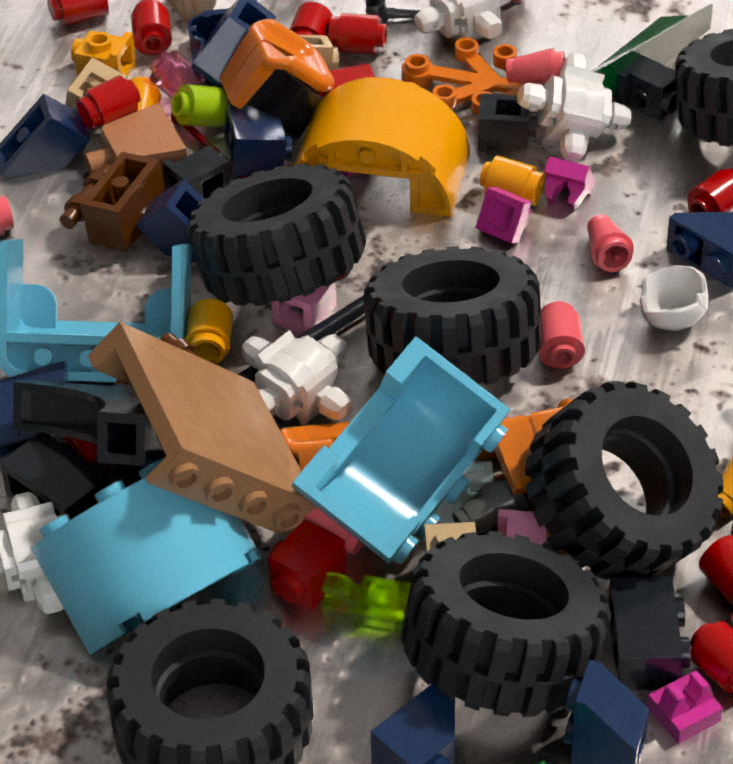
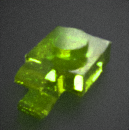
M330 572L326 574L322 587V592L325 593L322 609L333 613L345 612L354 614L353 626L400 634L411 583L364 575L362 585L359 586L343 574Z

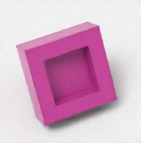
M549 156L544 170L546 175L545 197L548 203L554 204L557 194L566 190L570 192L567 202L569 208L577 209L585 196L590 197L595 183L590 166Z
M489 187L487 188L475 228L509 243L519 242L522 231L527 227L530 218L532 202L500 188Z
M698 671L689 673L652 692L648 696L647 707L678 744L722 720L723 707L715 700L711 686Z

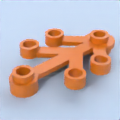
M469 37L460 38L455 42V58L465 63L472 72L432 65L429 58L423 54L408 56L401 67L402 81L413 82L423 89L431 86L433 80L463 85L462 87L455 88L452 85L441 84L433 88L432 94L441 99L450 109H453L456 104L471 100V111L477 117L479 115L481 93L493 94L491 92L497 91L507 95H518V91L523 85L508 83L507 78L499 77L479 55L478 41ZM500 44L493 49V64L495 67L506 71V60L517 57V49L510 44Z

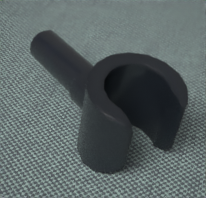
M365 0L366 14L379 15L381 24H385L388 19L394 18L414 19V16L420 12V10L387 8L385 0Z

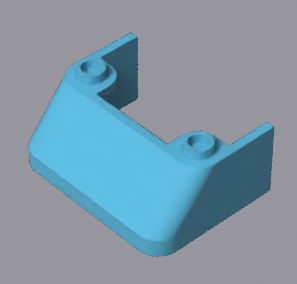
M23 239L0 241V368L8 376L13 377L40 367L65 361L68 365V381L116 382V378L95 370L88 355L119 322L58 320V303L54 293L49 288L40 284H23ZM191 244L172 246L171 288L160 289L148 298L145 305V323H122L158 339L168 332L173 333L178 339L186 337L188 314L191 307Z

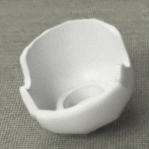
M675 265L661 268L646 276L642 281L641 311L644 319L657 329L679 331L694 326L707 311L709 298L706 278L703 273L694 267Z

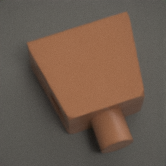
M157 103L103 125L101 128L103 149L85 153L84 162L87 172L90 174L92 171H98L103 164L111 165L122 151L158 159L165 185L163 162L171 159L175 163L187 157V149L160 103Z

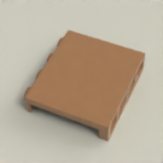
M119 322L88 355L95 370L134 387L164 449L166 457L146 477L148 484L287 536L293 529L298 527L303 519L316 507L292 488V482L301 473V469L253 381L122 322Z

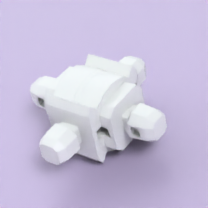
M430 0V6L414 16L415 27L423 34L439 31L448 39L464 37L475 40L482 38L493 39L502 33V23L499 19L501 18L500 7L512 0Z
M575 52L570 53L563 62V68L560 70L559 77L552 75L544 86L533 83L523 84L518 91L517 103L523 108L534 112L538 111L537 123L545 126L547 129L544 138L560 142V152L563 158L573 162L579 161L586 153L589 137L597 138L605 128L613 130L626 129L631 122V110L625 105L613 102L612 91L604 88L602 83L605 75L590 72L586 57Z
M289 330L273 343L255 336L250 337L244 342L242 355L245 361L255 369H258V372L255 374V385L272 417L277 415L284 421L295 417L304 426L319 413L330 419L341 421L351 411L349 396L338 387H334L336 376L338 375L337 364L344 358L346 353V343L338 335H328L316 341L308 335L294 338Z
M33 493L17 494L11 502L12 512L3 514L6 529L0 530V575L4 574L8 591L21 589L24 602L36 600L38 608L46 614L59 612L63 609V606L30 548L43 539L39 529L64 515L70 521L69 515L67 513L56 516L53 503L40 504L38 498Z

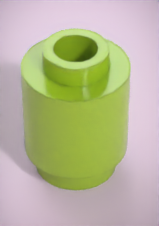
M184 84L173 95L171 110L180 125L219 128L223 124L225 125L226 102L229 98L221 87Z

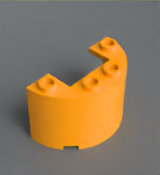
M365 77L336 87L318 103L311 117L294 166L297 164H309L310 166L320 164L338 171L410 179V212L452 217L470 155V147L466 131L459 118L437 96L413 82L391 78Z

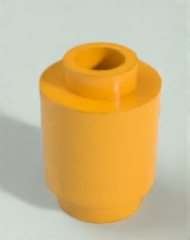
M497 155L492 162L487 161L484 164L479 184L484 186V194H486L487 188L497 187L532 202V206H536L542 196L546 176L545 173L538 172L536 166Z
M203 299L195 302L189 309L185 339L196 347L197 355L200 358L210 360L215 365L220 363L230 350L233 326V312L231 308L220 300Z

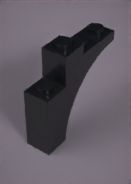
M32 380L14 382L13 430L49 433L92 443L97 446L98 463L147 466L166 457L164 449L132 385L116 384L113 386Z

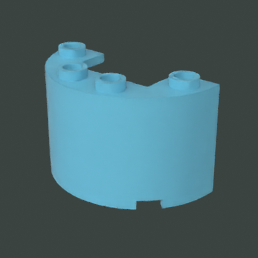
M415 336L385 372L376 393L329 448L323 445L292 482V488L387 563L394 560L401 565L419 542L415 536L421 541L425 540V524H437L441 517L435 514V511L443 501L447 500L453 505L469 485L470 481L464 477V474L483 449L491 453L504 438L508 429L502 425V422L511 409Z
M164 458L140 470L138 473L141 480L127 488L123 481L120 480L95 494L98 504L70 521L64 515L39 529L43 539L30 548L90 655L131 633L142 623L151 620L152 616L166 608L169 610L211 585L222 582L263 558L241 519L147 483L146 477Z

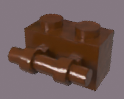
M122 151L111 165L103 164L98 171H92L83 182L84 188L79 194L72 195L64 205L65 212L61 215L59 221L67 229H73L78 222L84 221L90 244L127 252L142 233L135 225L151 201L165 191L160 161Z

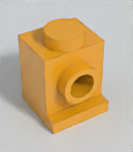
M90 30L84 39L76 38L71 48V59L75 62L77 77L92 57L128 77L136 66L133 33L125 31L122 37L106 32Z

